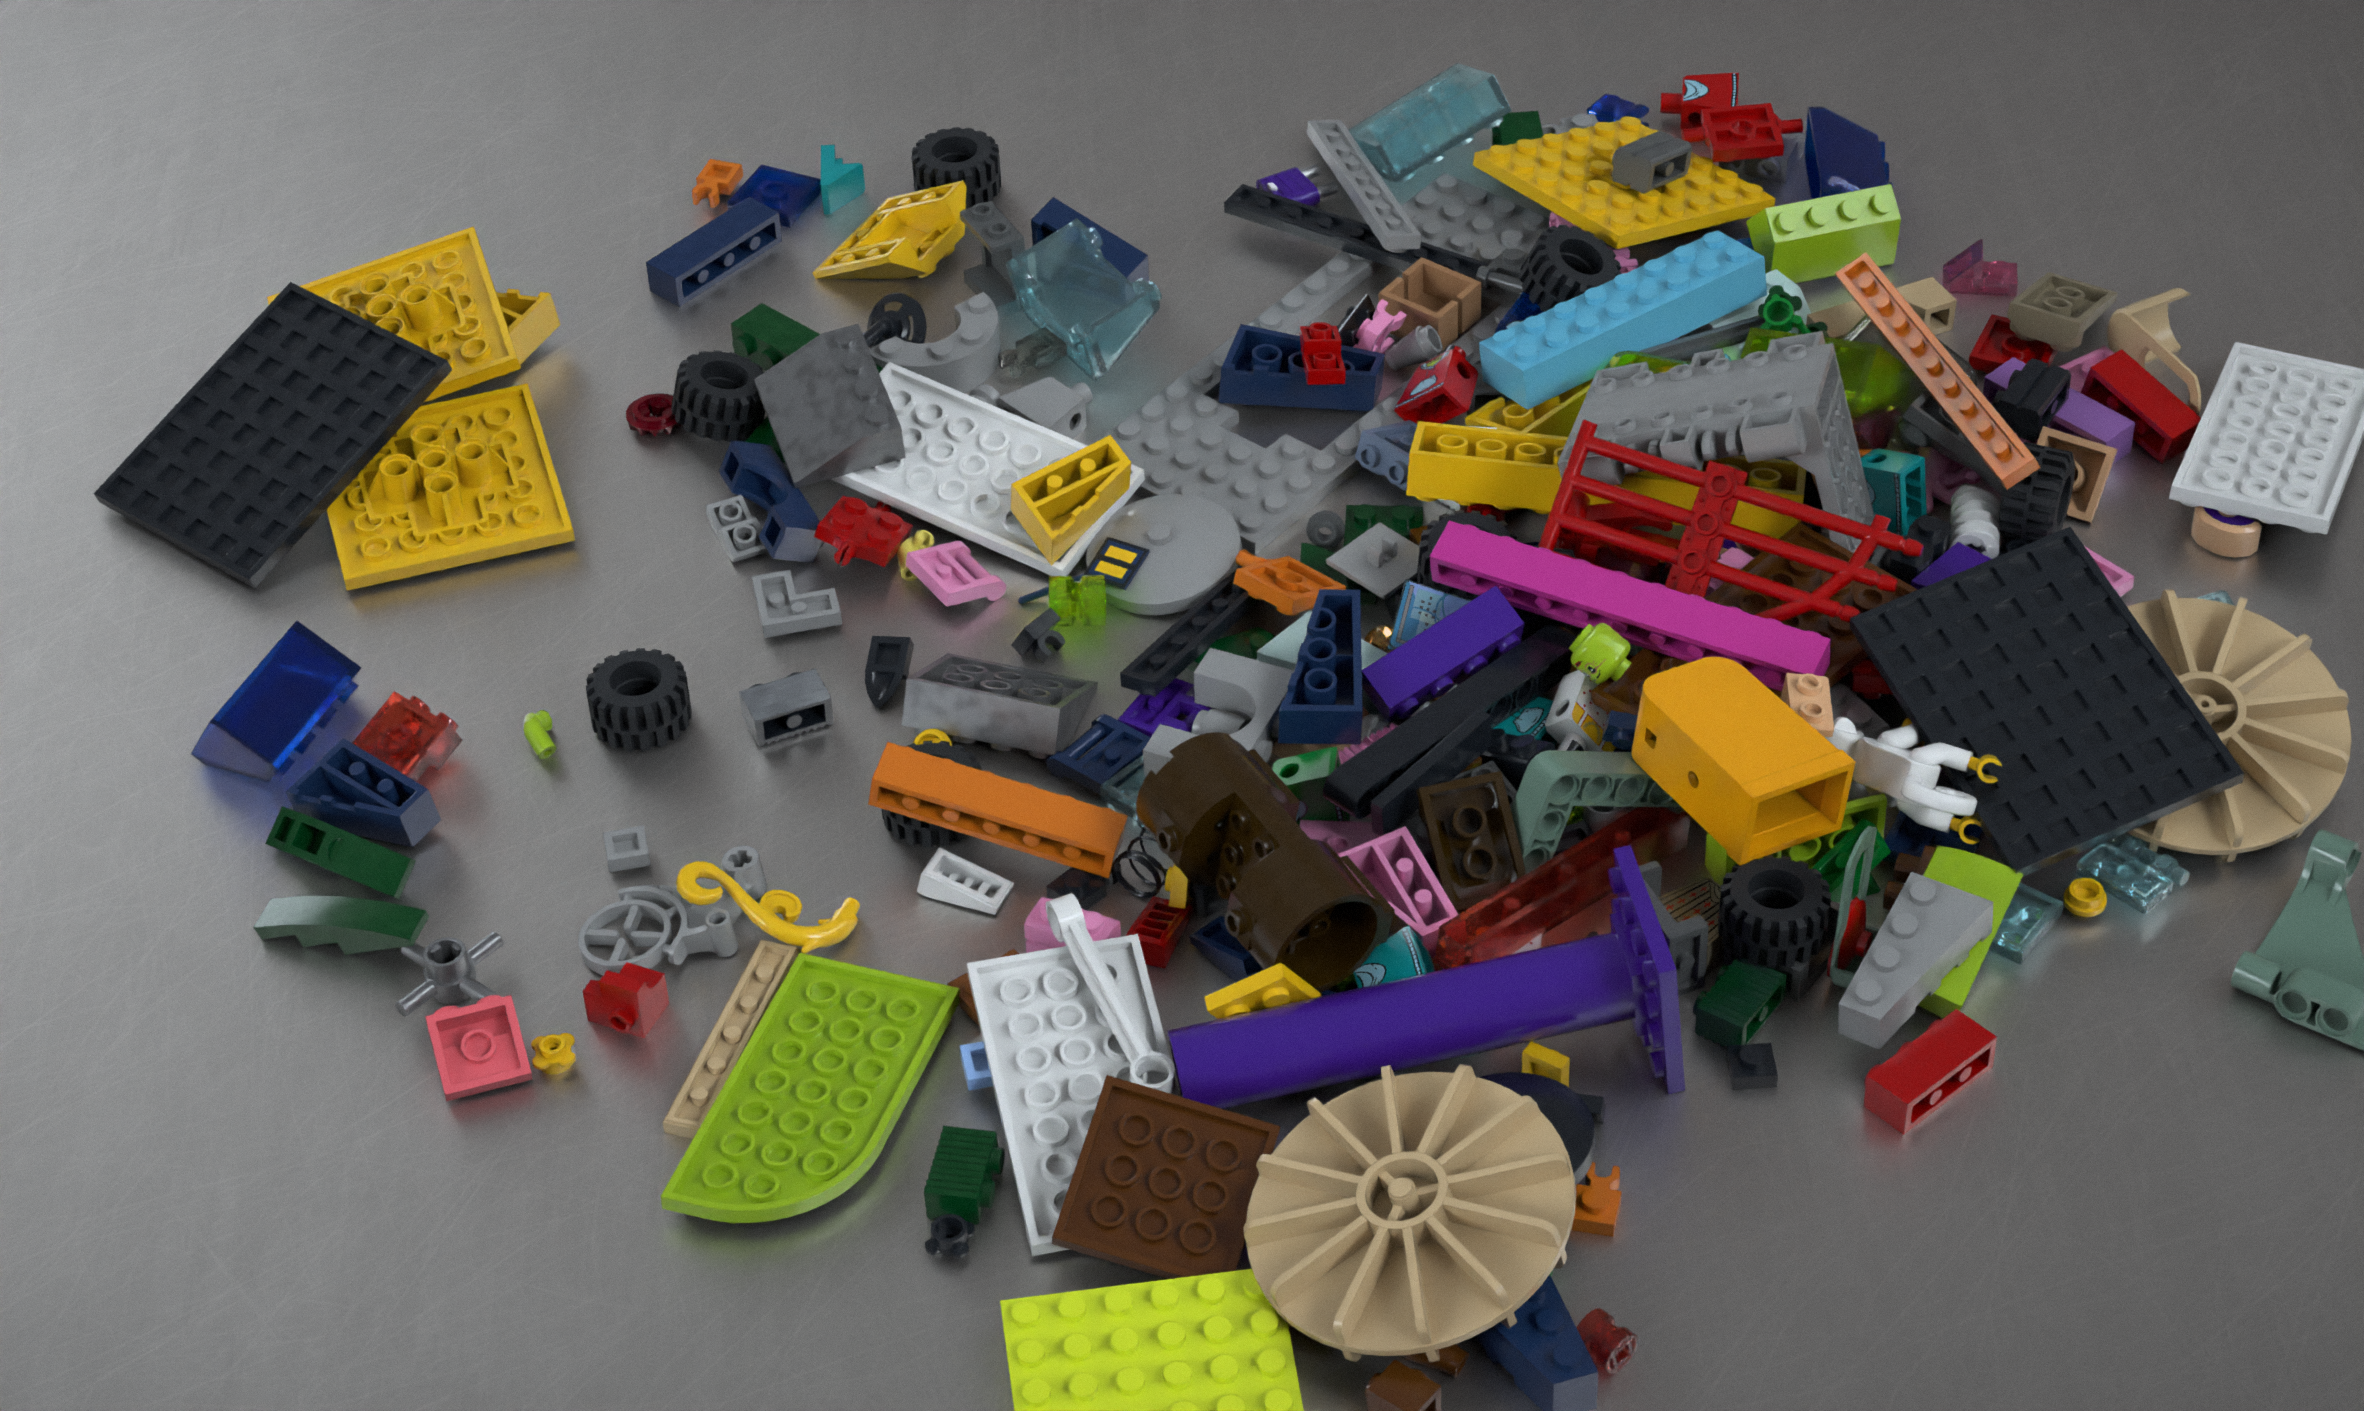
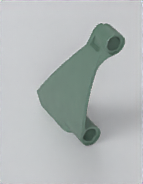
M2320 829L2310 845L2305 865L2295 890L2255 954L2250 951L2243 952L2234 969L2231 986L2273 1003L2281 1016L2294 1023L2364 1051V957L2346 893V887L2358 866L2362 852L2358 851L2359 843Z

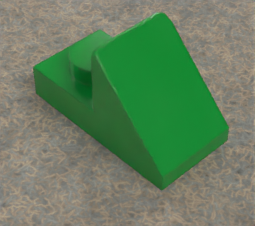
M1865 818L1811 868L1817 869L1822 874V880H1827L1830 886L1831 901L1840 903L1845 868L1861 833L1868 826L1876 827L1874 823ZM1878 829L1875 838L1867 896L1881 891L1871 871L1891 852ZM1864 852L1856 866L1851 900L1858 896Z

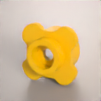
M562 1033L560 1035L538 1036L533 1039L531 1046L536 1054L532 1059L533 1067L551 1075L567 1071L576 1060V1056L571 1049V1046L575 1043L574 1036L570 1033Z

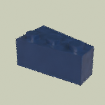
M344 738L285 792L293 810L303 813L354 835L414 847L441 821L431 794L426 787Z

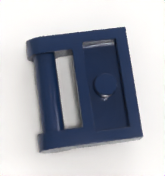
M1100 714L1091 722V728L1064 751H1057L1055 755H1051L1046 760V764L1054 776L1058 778L1066 776L1095 793L1104 796L1143 762V749L1149 742L1150 737L1107 714Z

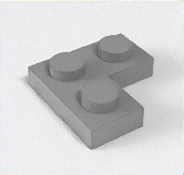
M790 570L752 576L764 638L842 625L841 611L835 588L796 594Z

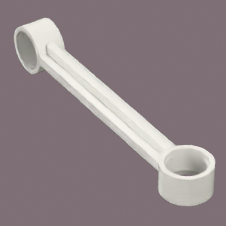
M1070 893L1047 901L1046 913L1052 932L1058 942H1065L1131 1065L1130 1082L1173 1094L1175 1090L1174 1063L1165 1054L1152 1050L1086 929L1085 918L1074 894ZM1155 1071L1164 1074L1167 1079L1158 1084H1147L1139 1080L1138 1077L1146 1072Z

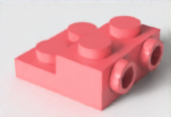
M490 995L481 998L473 1005L461 1008L446 1006L436 1010L432 1015L425 1016L446 1101L533 1080L511 995L505 997Z

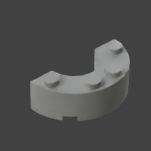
M982 292L954 306L956 332L949 337L934 343L918 344L906 342L894 336L870 348V353L875 364L883 368L891 362L957 391L967 393L984 383L998 366L1001 347L996 306L990 297Z

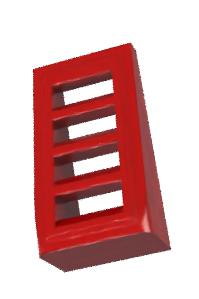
M1156 896L1151 898L1126 934V936L1138 934L1146 965L1166 968L1193 913V905L1189 904L1183 909L1169 906V899Z

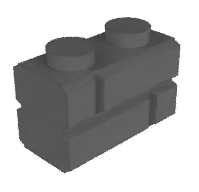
M1658 131L1621 146L1615 151L1612 158L1613 181L1624 186L1630 185L1631 189L1645 194L1654 188H1659L1688 174L1692 152L1691 143L1680 138L1674 139L1672 135Z

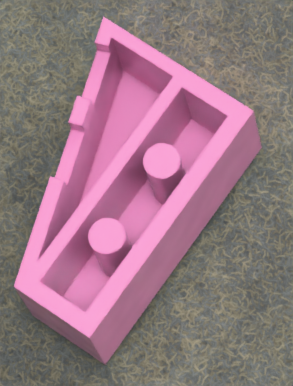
M1406 826L1338 854L1340 857L1347 855L1395 910L1389 931L1390 937L1409 925L1429 951L1432 962L1442 958L1444 944L1463 946L1462 920Z

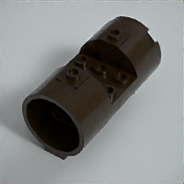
M1205 733L1190 738L1170 750L1169 752L1174 757L1157 774L1150 770L1141 785L1136 802V811L1140 822L1156 840L1160 850L1169 856L1191 882L1202 886H1216L1219 895L1229 901L1224 924L1229 933L1238 939L1263 970L1282 963L1317 991L1323 992L1339 984L1354 973L1370 956L1376 945L1387 942L1395 911L1393 907L1347 855L1340 857L1329 844L1320 840L1310 839L1296 823L1300 801L1255 749L1247 751L1241 743L1232 739L1227 733Z

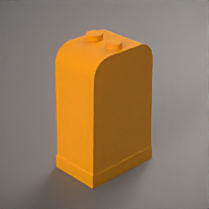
M1706 657L1648 677L1643 684L1631 750L1633 760L1727 850L1726 854L1739 866L1841 829L1856 761L1843 750L1837 749L1741 664L1728 658Z

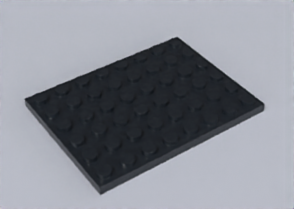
M290 282L93 494L101 504L249 586L256 588L448 376L452 368L447 360Z
M2071 527L1850 618V629L1914 727L1918 730L1926 745L1941 742L1971 751L1975 758L1990 754L2000 760L2002 766L1989 762L1982 768L1983 774L1991 775L1998 779L1995 783L1982 781L1977 771L1971 769L1963 772L1948 766L1939 765L1956 790L1976 798L1977 805L1973 817L1980 821L1981 829L2004 864L2014 869L2016 874H2024L2023 877L2243 782L2244 772Z

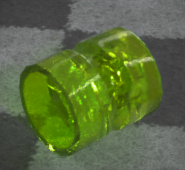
M1083 575L1079 581H1074L1071 576H1049V608L1051 607L1061 618L1055 627H1073L1075 622L1079 620L1084 626H1106L1105 575Z

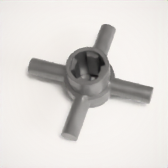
M492 932L467 951L465 944L461 940L451 937L437 939L426 948L416 942L413 946L402 947L401 953L424 967L425 982L396 1002L395 1006L398 1012L406 1017L432 997L443 1004H455L469 997L478 1001L486 996L498 995L475 980L476 971L474 966L503 946V940L500 935Z

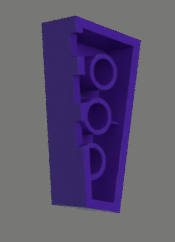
M1494 586L1362 670V688L1387 723L1398 717L1405 719L1416 712L1422 704L1442 696L1455 684H1461L1520 644L1524 622L1498 587Z

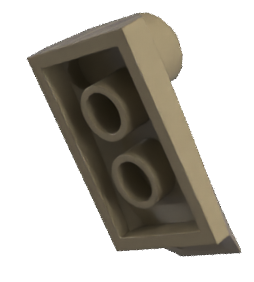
M2048 272L2009 303L2007 317L2010 320L2009 328L2021 340H2039L2049 343L2050 347L2057 351L2070 352L2073 348L2081 345L2084 331L2116 301L2118 292Z

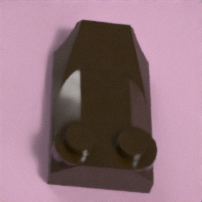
M1501 771L1418 788L1416 792L1419 800V816L1422 823L1425 824L1438 880L1460 916L1462 928L1466 934L1472 933V927L1476 924H1514L1522 905L1531 895V890Z

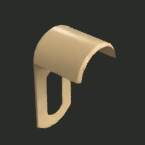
M2173 288L2117 309L2111 315L2107 327L2109 349L2114 353L2121 349L2124 350L2145 370V363L2156 359L2162 360L2187 384L2189 390L2187 406L2199 416L2201 411V390L2198 377L2173 354L2181 349V345L2173 335L2168 318V304L2191 294L2181 288Z

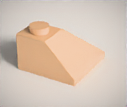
M2043 426L2037 445L2073 453L2075 477L2067 516L2092 523L2117 449Z

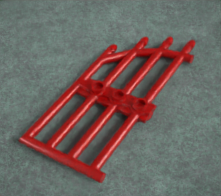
M1582 420L1537 547L1547 548L1556 554L1577 559L1553 551L1560 530L1564 528L1672 564L1665 586L1681 593L1694 594L1704 598L1711 578H1715L1787 602L1754 614L1755 616L1765 619L1772 618L1782 622L1804 613L1815 611L1833 618L1839 617L1840 620L1850 623V618L1861 614V611L1849 605L1843 606L1840 602L1830 599L1849 583L1855 581L1871 587L1877 586L1878 589L1887 592H1895L1898 580L1884 573L1878 574L1877 571L1864 567L1876 547L1881 546L1896 552L1902 551L1903 554L1920 557L1924 545L1916 540L1904 539L1901 535L1886 531L1891 519L1876 514L1871 525L1860 523L1746 486L1744 484L1748 473L1730 466L1709 461L1705 472L1594 437L1598 425ZM1588 452L1699 487L1692 510L1581 475ZM1578 490L1686 526L1678 549L1567 513L1574 491ZM1738 501H1742L1862 541L1847 562L1731 524ZM1727 539L1834 575L1810 593L1717 561L1724 541Z

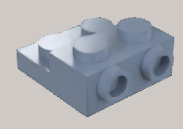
M1408 420L1363 430L1355 459L1359 460V463L1364 468H1368L1375 474L1387 476L1392 484L1407 491L1409 452L1417 424Z

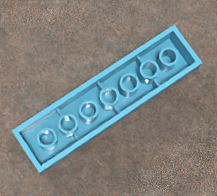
M1719 230L1709 232L1692 243L1679 246L1674 251L1660 258L1649 260L1643 266L1628 273L1617 275L1609 282L1590 288L1575 298L1560 302L1543 313L1528 317L1523 322L1509 329L1498 331L1492 337L1479 342L1483 381L1528 410L1593 379L1597 370L1618 367L1637 358L1640 350L1670 342L1766 296L1764 256Z

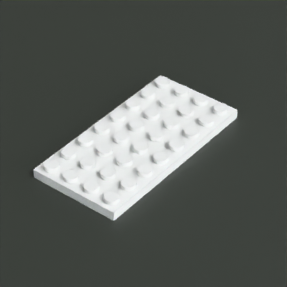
M2235 342L2171 485L2169 499L2180 501L2182 504L2190 507L2202 506L2219 510L2226 515H2242L2256 518L2266 524H2282L2296 527L2306 533L2318 532L2327 534L2364 437V369Z
M889 362L879 374L902 428L906 458L831 479L1063 581L1087 552L1088 545L1098 531L1115 512L1126 504L1143 483L1145 476L1144 469L1131 464L1130 488L1053 565H1050L1011 511V484L1088 445Z
M1138 934L1094 941L1152 1050L1165 1054L1170 1058ZM1067 946L967 963L968 978L1031 1254L1036 1256L1069 1250L1052 1244V1236L1106 1076L1109 1075L1130 1082L1131 1065ZM1151 1071L1140 1075L1138 1079L1147 1084H1158L1166 1080L1167 1077L1160 1072ZM1175 1077V1090L1173 1092V1095L1180 1096V1092Z

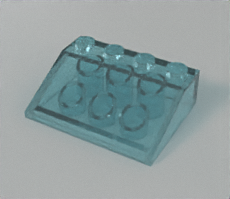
M1456 63L1348 129V131L1382 178L1394 183H1402L1416 175L1415 170L1425 164L1432 165L1445 157L1444 152L1452 147H1461L1474 139L1473 134L1481 129H1490L1497 126L1504 120L1503 116L1512 110L1494 74Z

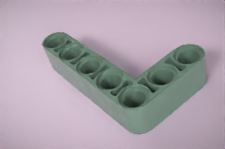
M1548 750L1537 754L1528 764L1511 806V813L1528 878L1543 873L1551 863L1573 806H1681L1636 764L1631 752Z

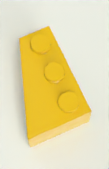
M508 288L506 293H496L521 365L561 324L551 293L540 292L538 297L520 295L518 289Z
M1109 435L1011 484V511L1050 565H1053L1130 488L1131 461L1114 438Z

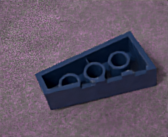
M1319 589L1307 625V633L1304 642L1301 643L1298 660L1294 672L1291 673L1285 699L1282 700L1279 709L1278 743L1361 744L1363 705L1360 590Z

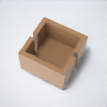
M1422 257L1402 273V278L1397 277L1378 293L1379 302L1382 299L1388 302L1385 310L1387 313L1395 316L1398 312L1402 311L1407 315L1403 325L1396 331H1391L1390 334L1403 338L1417 326L1425 327L1430 325L1440 336L1442 351L1458 338V333L1463 334L1481 318V282Z

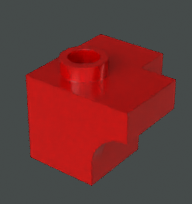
M626 962L619 973L607 970L600 980L591 979L582 991L589 1022L612 1028L620 1033H629L642 1038L647 1036L669 1005L665 973Z

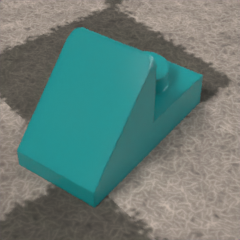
M835 144L821 145L824 214H832L865 192L863 165L861 163L843 164V158H836Z

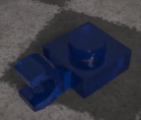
M1606 93L1587 108L1586 112L1587 114L1594 113L1598 122L1610 123L1619 121L1622 117L1626 116L1642 118L1649 112V108L1642 104L1635 105L1633 102ZM1641 121V124L1649 128V123Z

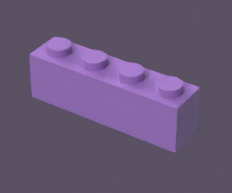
M2012 357L1985 376L1983 395L1991 405L1999 390L2006 391L2008 388L2009 379L2013 371L2016 369L2021 371L2026 365L2024 362ZM2070 388L2068 400L2047 427L2116 448L2117 453L2112 464L2114 465L2131 452L2135 422Z

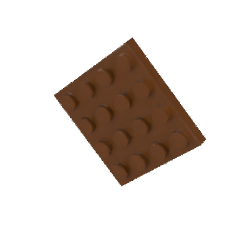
M1107 1075L1052 1236V1244L1167 1279L1237 1271L1246 1242L1243 1227L1247 1219L1248 1206L1252 1191L1260 1175L1256 1163L1262 1154L1271 1155L1274 1152L1281 1126Z

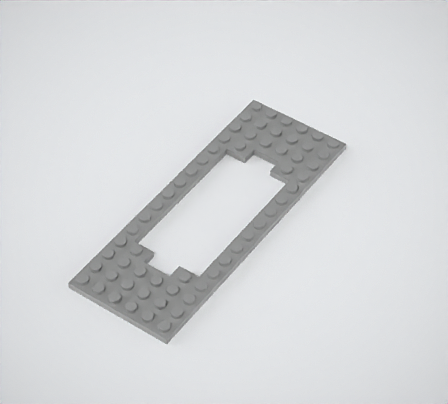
M1446 173L1440 175L1401 205L1421 234V242L1489 264L1506 248L1520 249L1524 253L1529 254L1541 233L1549 228V218L1540 213L1533 212ZM1342 251L1247 325L1295 335L1300 331V326L1310 324L1384 266V264ZM1491 287L1490 289L1481 288V307L1492 312L1452 345L1458 346L1465 351V359L1470 364H1480L1479 342L1492 337L1498 331L1508 329L1505 325L1512 321L1524 320L1515 312L1519 310L1526 316L1525 310L1532 304L1529 296L1496 287ZM1234 334L1097 441L1111 435L1131 461V464L1144 469L1145 480L1134 492V495L1145 499L1165 494H1187L1213 501L1223 507L1235 520L1239 529L1242 549L1256 555L1363 467L1359 460L1355 459L1363 430L1404 421L1394 409L1411 378L1321 451L1287 434H1284L1266 449L1229 431L1239 423L1238 411L1214 400L1220 392L1221 367L1236 334Z

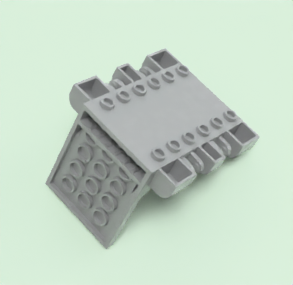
M1823 331L1773 339L1770 341L1767 352H1753L1746 355L1744 359L1729 361L1728 358H1725L1723 348L1694 353L1690 365H1678L1671 368L1668 372L1653 374L1652 371H1649L1647 362L1597 370L1557 463L1562 478L1582 420H1587L1598 425L1594 437L1696 470H1701L1704 461L1744 454L1749 463L1786 457L1815 475L1823 511L1867 525H1871L1874 519V512L1833 343L1825 344ZM1588 452L1581 475L1611 485L1622 484L1625 474L1647 470ZM1828 529L1831 541L1853 553L1862 541Z

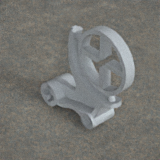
M737 846L724 854L722 857L724 872L732 877L754 900L761 897L767 890V883L757 850L750 846ZM721 884L720 886L723 890L721 899L709 905L689 903L682 898L677 888L672 886L640 885L618 889L619 902L601 908L586 920L579 932L578 944L585 964L592 971L600 975H604L607 970L619 973L626 962L650 969L658 964L666 955H668L669 962L675 965H680L688 954L698 952H714L719 957H729L735 954L739 948L733 925L743 910ZM626 916L627 918L623 925L626 937L632 939L634 946L652 947L646 953L629 960H625L629 950L626 940L620 938L619 932L617 930L600 929L607 923ZM642 916L653 918L664 926L663 932L636 930ZM678 917L681 925L673 941L674 936L670 920ZM589 944L615 945L610 960H602L592 955L588 951Z

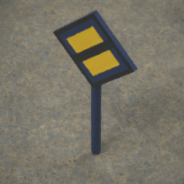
M1107 536L1084 573L1021 596L1018 602L1025 604L1088 579L1126 590L1150 551L1149 549Z

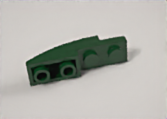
M284 806L281 807L265 843L396 899H400L416 863L411 858Z

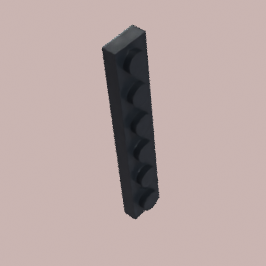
M1236 569L1120 672L1121 687L1138 691L1142 695L1156 697L1260 601L1249 596L1248 591L1233 584Z

